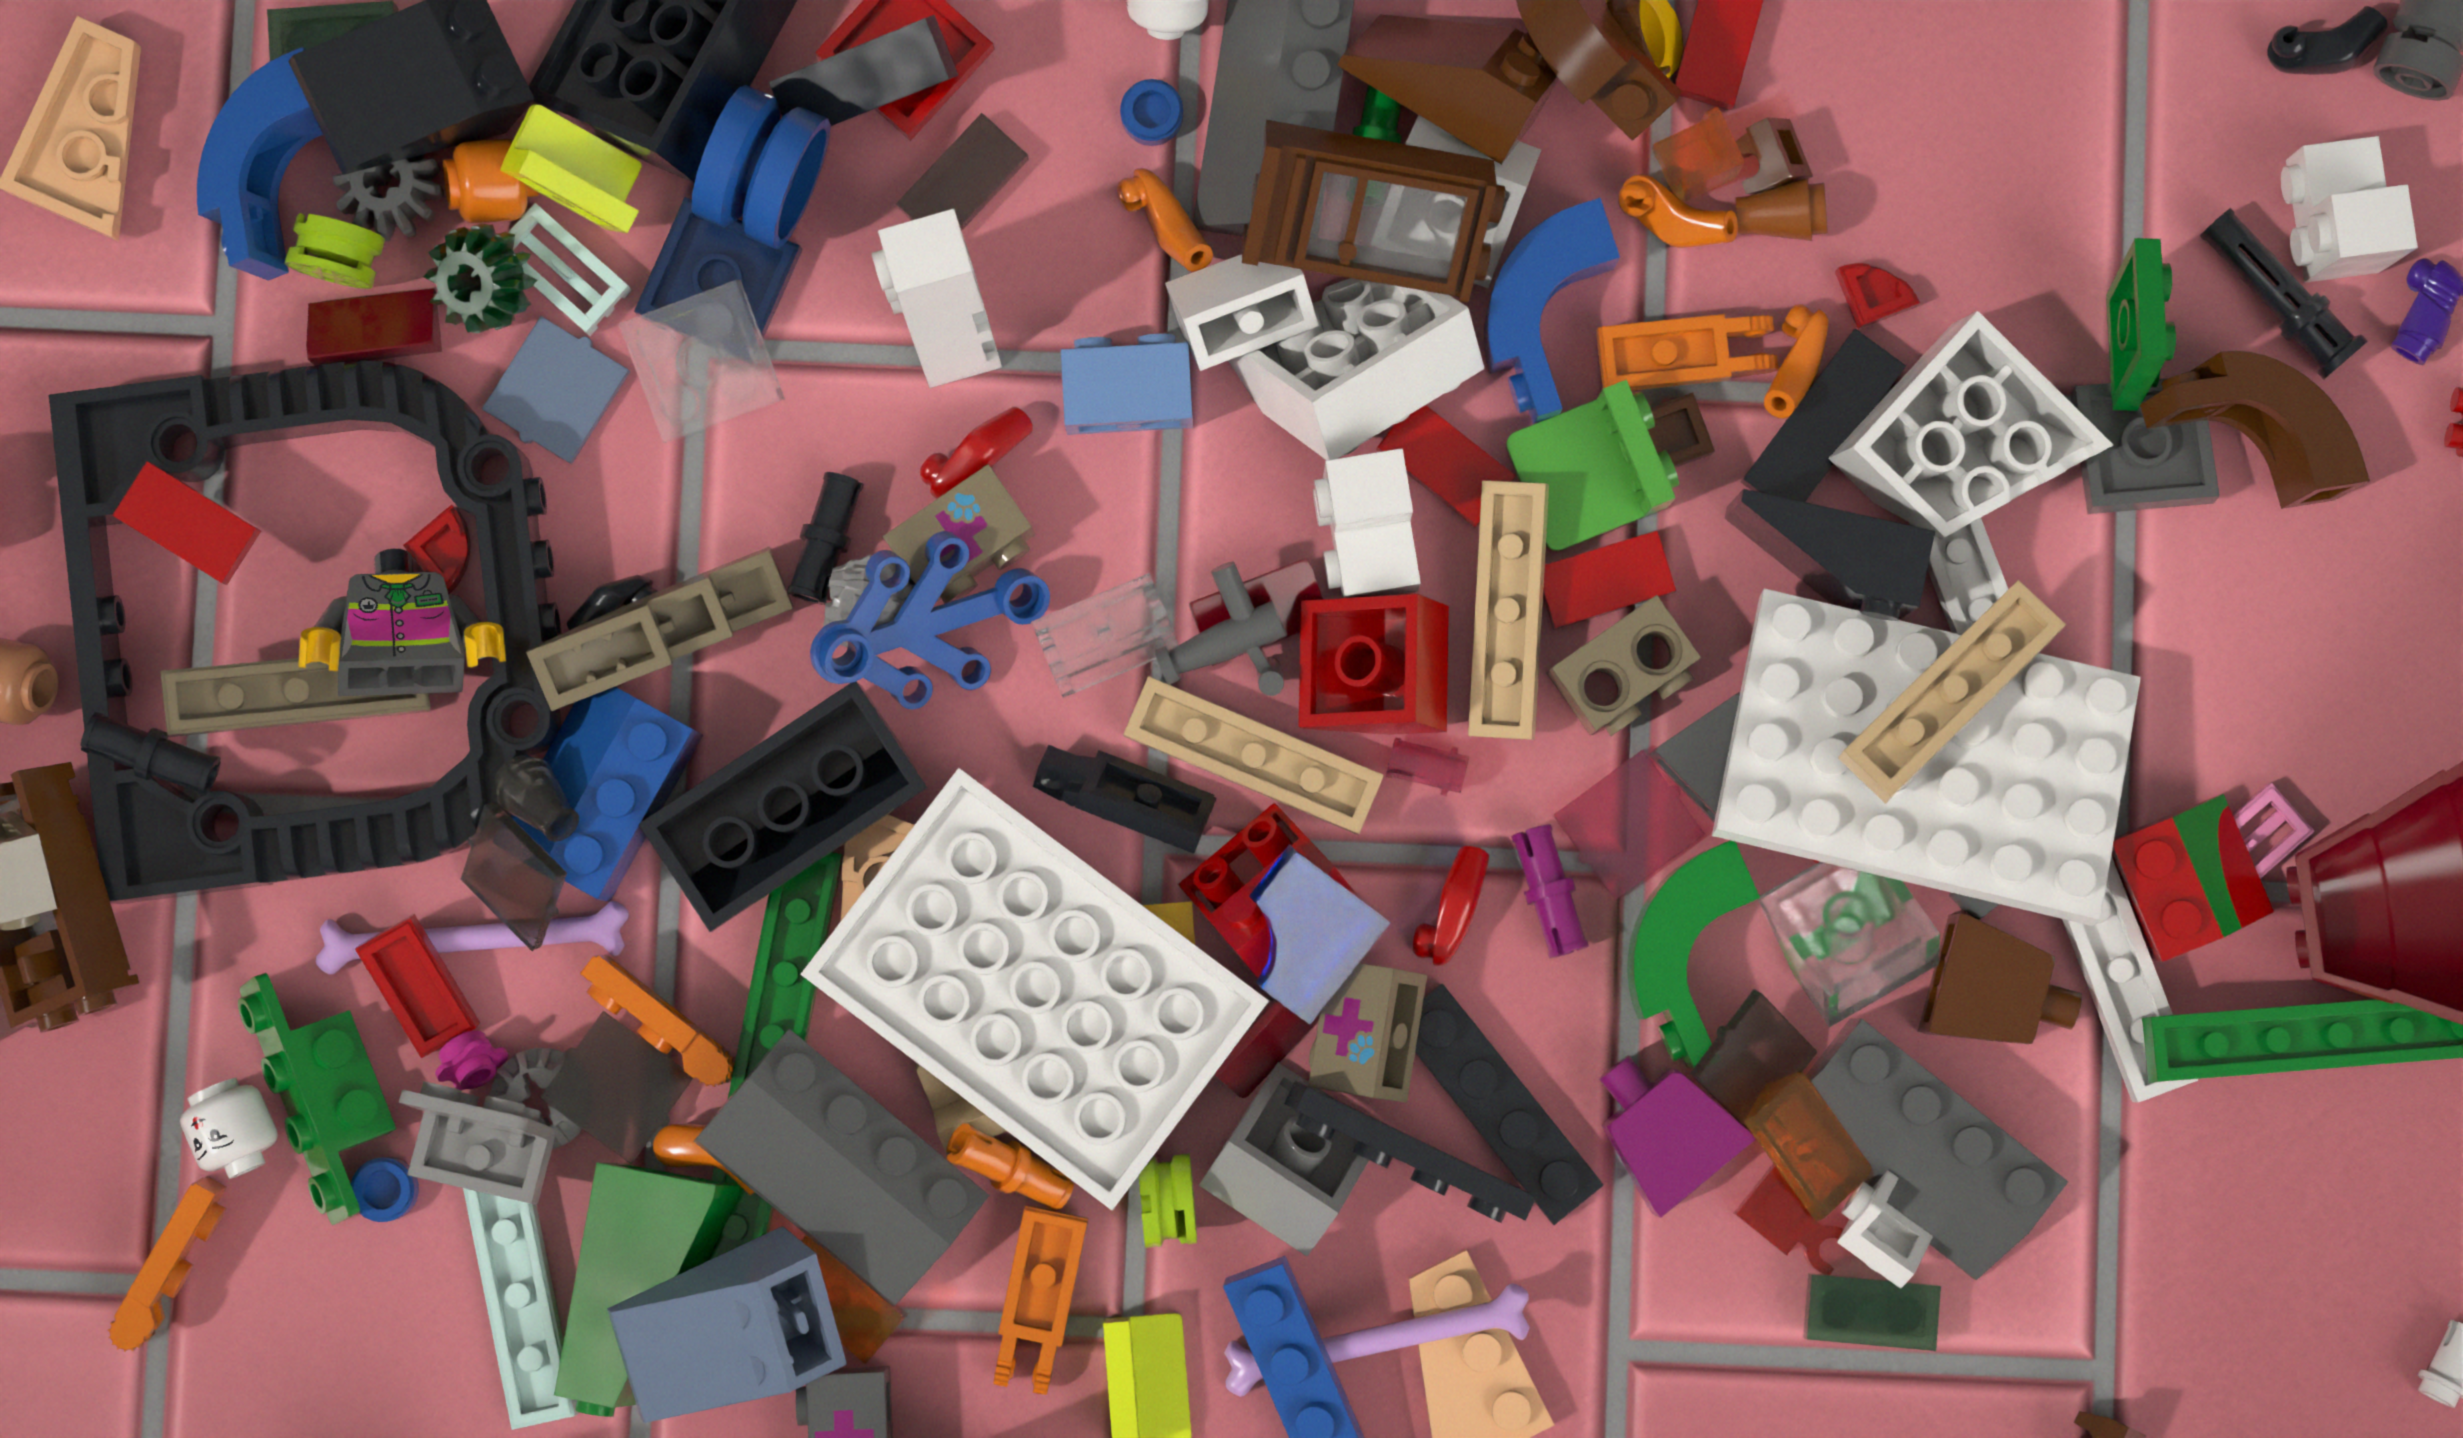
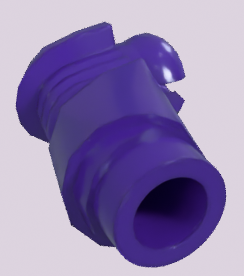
M2427 258L2417 260L2407 275L2408 287L2414 292L2419 293L2397 331L2398 335L2391 344V348L2395 352L2418 365H2424L2436 349H2442L2451 324V314H2453L2460 296L2463 297V277L2458 270L2444 260L2439 261L2436 265Z

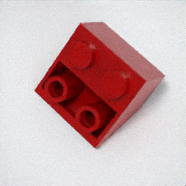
M1275 802L1249 822L1245 828L1178 884L1271 994L1369 911L1337 868Z

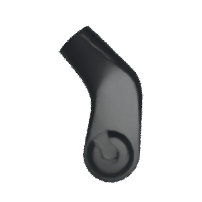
M2365 6L2345 23L2328 31H2298L2297 26H2284L2273 35L2268 45L2267 56L2270 63L2277 70L2288 74L2322 75L2345 72L2354 67L2388 29V22L2379 11L2370 6Z

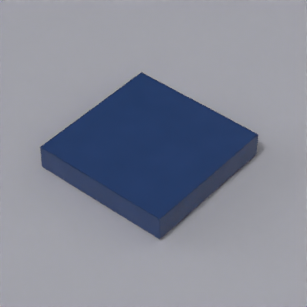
M684 197L634 312L642 318L753 364L802 253V248L800 245L788 240L779 249H774L752 240L746 236L743 222L739 219L723 228L699 218L691 210L692 200Z

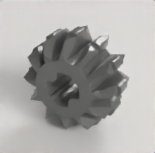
M423 154L345 175L339 173L333 176V184L338 189L346 191V193L339 198L336 205L343 214H354L352 224L368 230L374 227L375 233L385 238V241H390L396 224L406 237H415L416 227L412 221L413 218L419 215L425 221H435L436 214L425 202L426 200H438L444 197V189L439 184L431 181L439 174L441 168L434 159H423ZM394 175L400 182L399 187L389 188L386 198H384L377 191L378 187L389 185L391 176Z

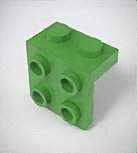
M1627 379L1602 389L1596 400L1516 431L1507 439L1506 449L1519 481L1525 483H1546L1549 485L1546 546L1552 551H1562L1664 510L1676 498L1672 488L1679 486V479L1674 464L1666 450L1657 453L1648 429L1655 427L1650 406L1641 391L1635 394L1632 393Z

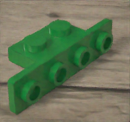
M265 972L252 977L240 987L241 998L238 999L240 1018L246 1030L250 1034L256 1033L265 1055L261 1060L264 1079L274 1094H280L288 1114L284 1123L287 1138L296 1153H303L312 1175L308 1179L311 1199L316 1209L321 1214L327 1213L330 1223L335 1225L360 1213L359 1204L339 1152L387 1135L397 1128L350 1010L290 1031L269 975Z

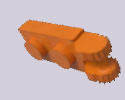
M1725 314L1598 327L1596 336L1602 389L1626 379L1632 391L1729 381L1732 376L1743 377L1775 372L1779 370L1777 355L1756 353L1749 356L1729 358L1727 338H1757L1765 336L1767 333H1772L1774 331L1773 317L1769 315H1756L1725 319Z
M594 955L580 972L582 976L592 983L586 992L596 1002L615 1015L622 1008L626 1009L643 1023L637 1030L638 1034L664 1054H668L673 1047L682 1053L684 1072L693 1079L698 1078L699 1083H705L706 1087L709 1085L716 1087V1084L718 1086L722 1085L723 1082L727 1083V1080L732 1078L735 1063L733 1060L734 1056L729 1054L730 1051L725 1052L723 1045L610 956Z
M208 1176L202 1177L189 1186L114 1316L115 1321L110 1323L111 1328L108 1329L110 1332L108 1339L112 1340L111 1345L117 1346V1350L121 1348L124 1352L127 1350L134 1351L136 1347L140 1348L144 1342H148L151 1339L150 1336L156 1334L154 1330L160 1327L165 1318L161 1298L164 1294L172 1299L177 1295L194 1265L185 1260L188 1252L197 1238L204 1242L209 1240L226 1212V1208L218 1204L227 1188L226 1186Z
M1025 1205L998 1334L1003 1336L994 1374V1385L1008 1387L1009 1380L1013 1378L1017 1361L1015 1352L1018 1338L1042 1343L1039 1361L1035 1363L1032 1384L1034 1386L1033 1393L1047 1395L1057 1346L1062 1347L1089 1218Z

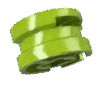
M299 213L297 215L293 231L298 234L296 246L288 248L284 262L287 267L300 273L344 286L360 289H371L373 287L376 272L371 268L373 258L381 255L385 238L371 230L341 220L314 214H308L307 219H305L304 214Z
M1190 1153L1173 1155L1170 1162H1158L1155 1156H1153L1139 1174L1145 1248L1160 1247L1164 1240L1177 1238L1181 1244L1197 1243V1229Z

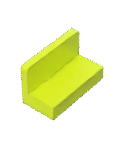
M534 104L530 106L504 158L500 171L518 179L533 190L605 230L628 233L639 210L625 203L642 168L639 160L542 105Z
M1164 1313L1105 1318L1103 1330L1112 1438H1192L1181 1314Z

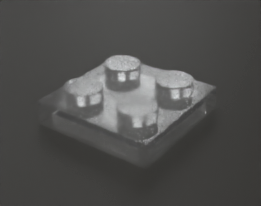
M741 280L731 281L618 323L663 443L676 440L785 399Z

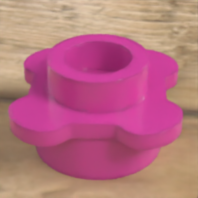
M481 1031L466 1032L456 1036L443 1046L439 1053L441 1065L436 1069L435 1075L439 1082H453L455 1089H474L484 1085L494 1077L497 1071L496 1068L503 1065L508 1059V1053L504 1047L493 1048L485 1033Z

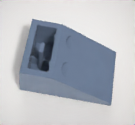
M783 1226L607 1308L638 1412L644 1423L789 1393L847 1364L817 1255Z

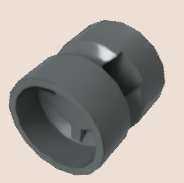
M2401 0L2393 19L2394 27L2399 32L2390 33L2385 38L2373 68L2374 75L2384 84L2404 94L2427 100H2448L2453 96L2463 72V56L2460 53L2463 52V0Z

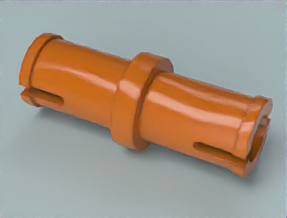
M968 1123L960 1125L949 1139L946 1152L950 1154L946 1156L947 1160L952 1164L961 1165L990 1179L991 1186L1005 1194L1016 1191L1044 1204L1053 1211L1062 1208L1072 1194L1074 1182H1071L1070 1178L1054 1166L1031 1156L1030 1149L1017 1141H1010L1006 1144L977 1130Z

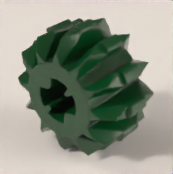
M481 223L472 226L471 229L461 227L451 230L448 235H445V243L435 245L434 249L428 252L437 267L429 269L423 277L435 283L438 290L429 303L436 305L445 303L447 305L445 323L457 325L464 322L468 333H481L493 328L499 330L510 326L515 321L516 314L526 311L527 307L532 305L523 290L532 288L538 280L525 274L522 267L532 254L525 253L524 251L514 253L515 234L508 232L496 234L493 224Z

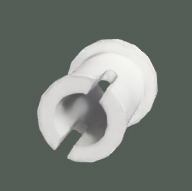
M2450 1320L2447 1325L2448 1329L2428 1370L2420 1369L2418 1376L2423 1379L2418 1391L2439 1403L2455 1408L2459 1398L2463 1399V1323Z

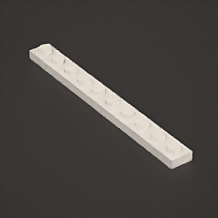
M1981 518L1940 539L1934 536L1927 570L1951 633L1962 635L2008 590ZM2111 856L2101 920L2094 926L2062 919L2130 1098L2132 1102L2139 1103L2198 1081V1079L2148 1083L2142 1018L2173 1014Z

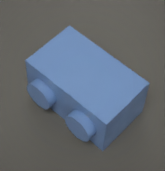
M1147 334L1137 338L1138 345L1112 346L1111 338L1088 337L1075 340L1074 349H1061L1064 423L1067 435L1193 428L1188 342L1176 343L1175 335Z

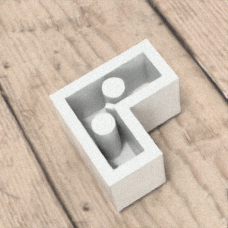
M2379 136L2304 145L2286 159L2287 166H2284L2281 172V190L2285 202L2293 204L2296 228H2293L2291 231L2290 248L2295 265L2302 266L2305 283L2380 273L2418 248L2408 184L2386 186Z
M1403 448L1325 461L1323 479L1314 480L1313 498L1318 526L1330 525L1334 550L1323 551L1329 589L1340 587L1342 598L1387 596L1418 591L1421 582L1410 522L1413 507Z

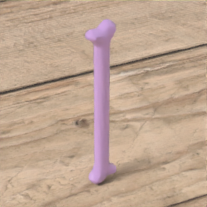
M611 901L598 913L591 916L426 928L424 930L438 953L591 941L600 944L612 956L616 957L620 955L625 947L620 929L628 920L629 912L622 904L617 901ZM326 920L320 928L324 948L316 956V965L329 975L337 973L347 962L360 959L355 950L359 944L381 932L352 934L343 930L334 920Z
M1512 1283L1508 1284L1502 1293L1491 1302L1322 1338L1331 1362L1335 1363L1492 1328L1504 1329L1513 1334L1517 1339L1523 1340L1526 1338L1530 1328L1523 1315V1309L1529 1300V1294L1520 1285ZM1232 1340L1228 1343L1224 1352L1231 1365V1372L1226 1379V1388L1231 1393L1241 1397L1245 1396L1255 1383L1263 1379L1252 1352L1244 1348L1237 1341Z

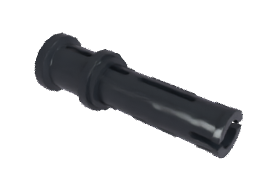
M2229 208L2200 237L2206 240L2240 278L2283 322L2279 326L2282 330L2280 334L2286 340L2295 339L2320 366L2317 373L2323 380L2326 379L2368 341L2362 334L2354 336L2328 309L2331 301L2325 295L2321 297L2317 292L2311 296L2278 261L2276 256L2261 243L2234 214L2235 212ZM2239 247L2257 264V266L2273 281V283L2276 286H2274L2267 279V277L2251 262V260L2239 249ZM2285 296H2287V297L2289 298V300H2290L2298 309H2296V308L2285 298Z

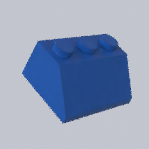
M612 687L576 701L501 832L498 841L543 870L598 900L610 902L647 837L639 823L664 807L703 734L617 687Z

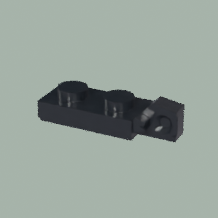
M1048 745L1033 783L1034 788L1059 801H1064L1071 807L1075 806L1077 809L1104 820L1111 821L1195 854L1217 799L1214 797V794L1100 750L1096 757L1077 756L1051 745Z

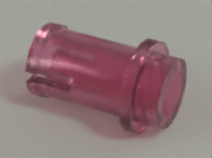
M1395 737L1386 777H1395L1442 789L1441 795L1447 797L1448 791L1461 793L1470 756L1458 754L1459 747L1452 746L1450 752Z

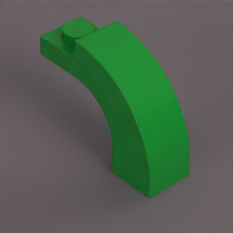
M1732 840L1699 853L1670 872L1653 890L1643 905L1630 938L1627 960L1628 987L1637 1018L1647 1019L1663 1012L1667 1023L1658 1026V1029L1671 1059L1677 1061L1683 1058L1686 1067L1692 1069L1718 1059V1056L1689 991L1687 962L1690 950L1700 932L1714 919L1760 898L1738 846Z

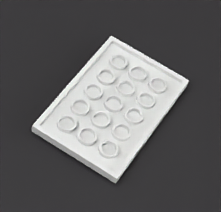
M1764 588L1759 596L1712 836L2094 926L2101 920L2141 677L2038 653L1885 804L1838 757L1961 635L1901 620L1877 619L1863 615L1858 610Z
M960 768L956 770L801 973L803 977L1112 1211L1269 1002V1000Z

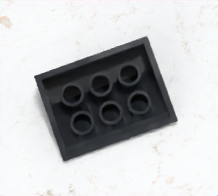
M576 0L529 84L535 99L532 103L544 106L589 133L655 167L695 183L705 147L724 107L739 87L744 85L751 86L797 0Z

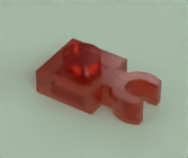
M1772 1164L1733 1214L1782 1254L1788 1255L1798 1242L1803 1246L1804 1257L1813 1269L1826 1275H1830L1834 1270L1829 1263L1821 1258L1819 1248L1821 1243L1828 1238H1835L1838 1241L1844 1229L1830 1224L1821 1225L1817 1222L1816 1218L1827 1205L1777 1164Z

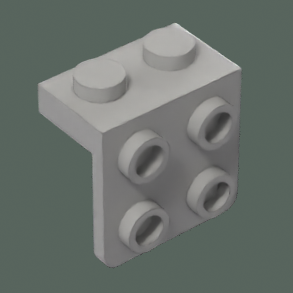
M424 1081L420 1093L402 1090L399 1103L424 1111L407 1175L538 1205L557 1129L538 1122L541 1111L525 1107L521 1103L492 1096H486L483 1108L478 1107V1096L463 1093L459 1089Z

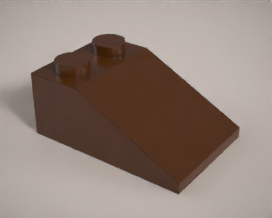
M1380 14L1347 49L1337 66L1501 165L1533 125L1559 80L1540 54L1528 32L1524 33L1514 27Z

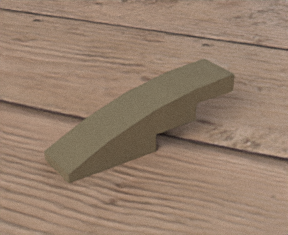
M766 547L584 623L528 649L526 653L551 711L672 665L673 659L733 637V632L793 609V603L787 593V588L771 549Z

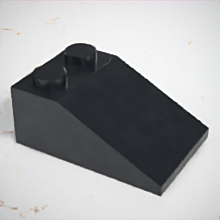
M424 0L294 54L288 61L343 175L458 146L464 142L477 141L507 133L535 100L487 0Z
M1743 489L1727 506L1725 519L1830 604L1858 610L1863 615L1889 621H1898L1920 607L1935 531L1748 489Z

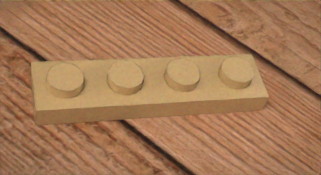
M1482 481L1468 736L1535 740L1549 485L1546 483Z
M2018 580L1843 750L1838 759L1886 804L2047 646L2066 624Z
M1149 676L1123 734L1128 739L1356 835L1360 834L1384 776Z

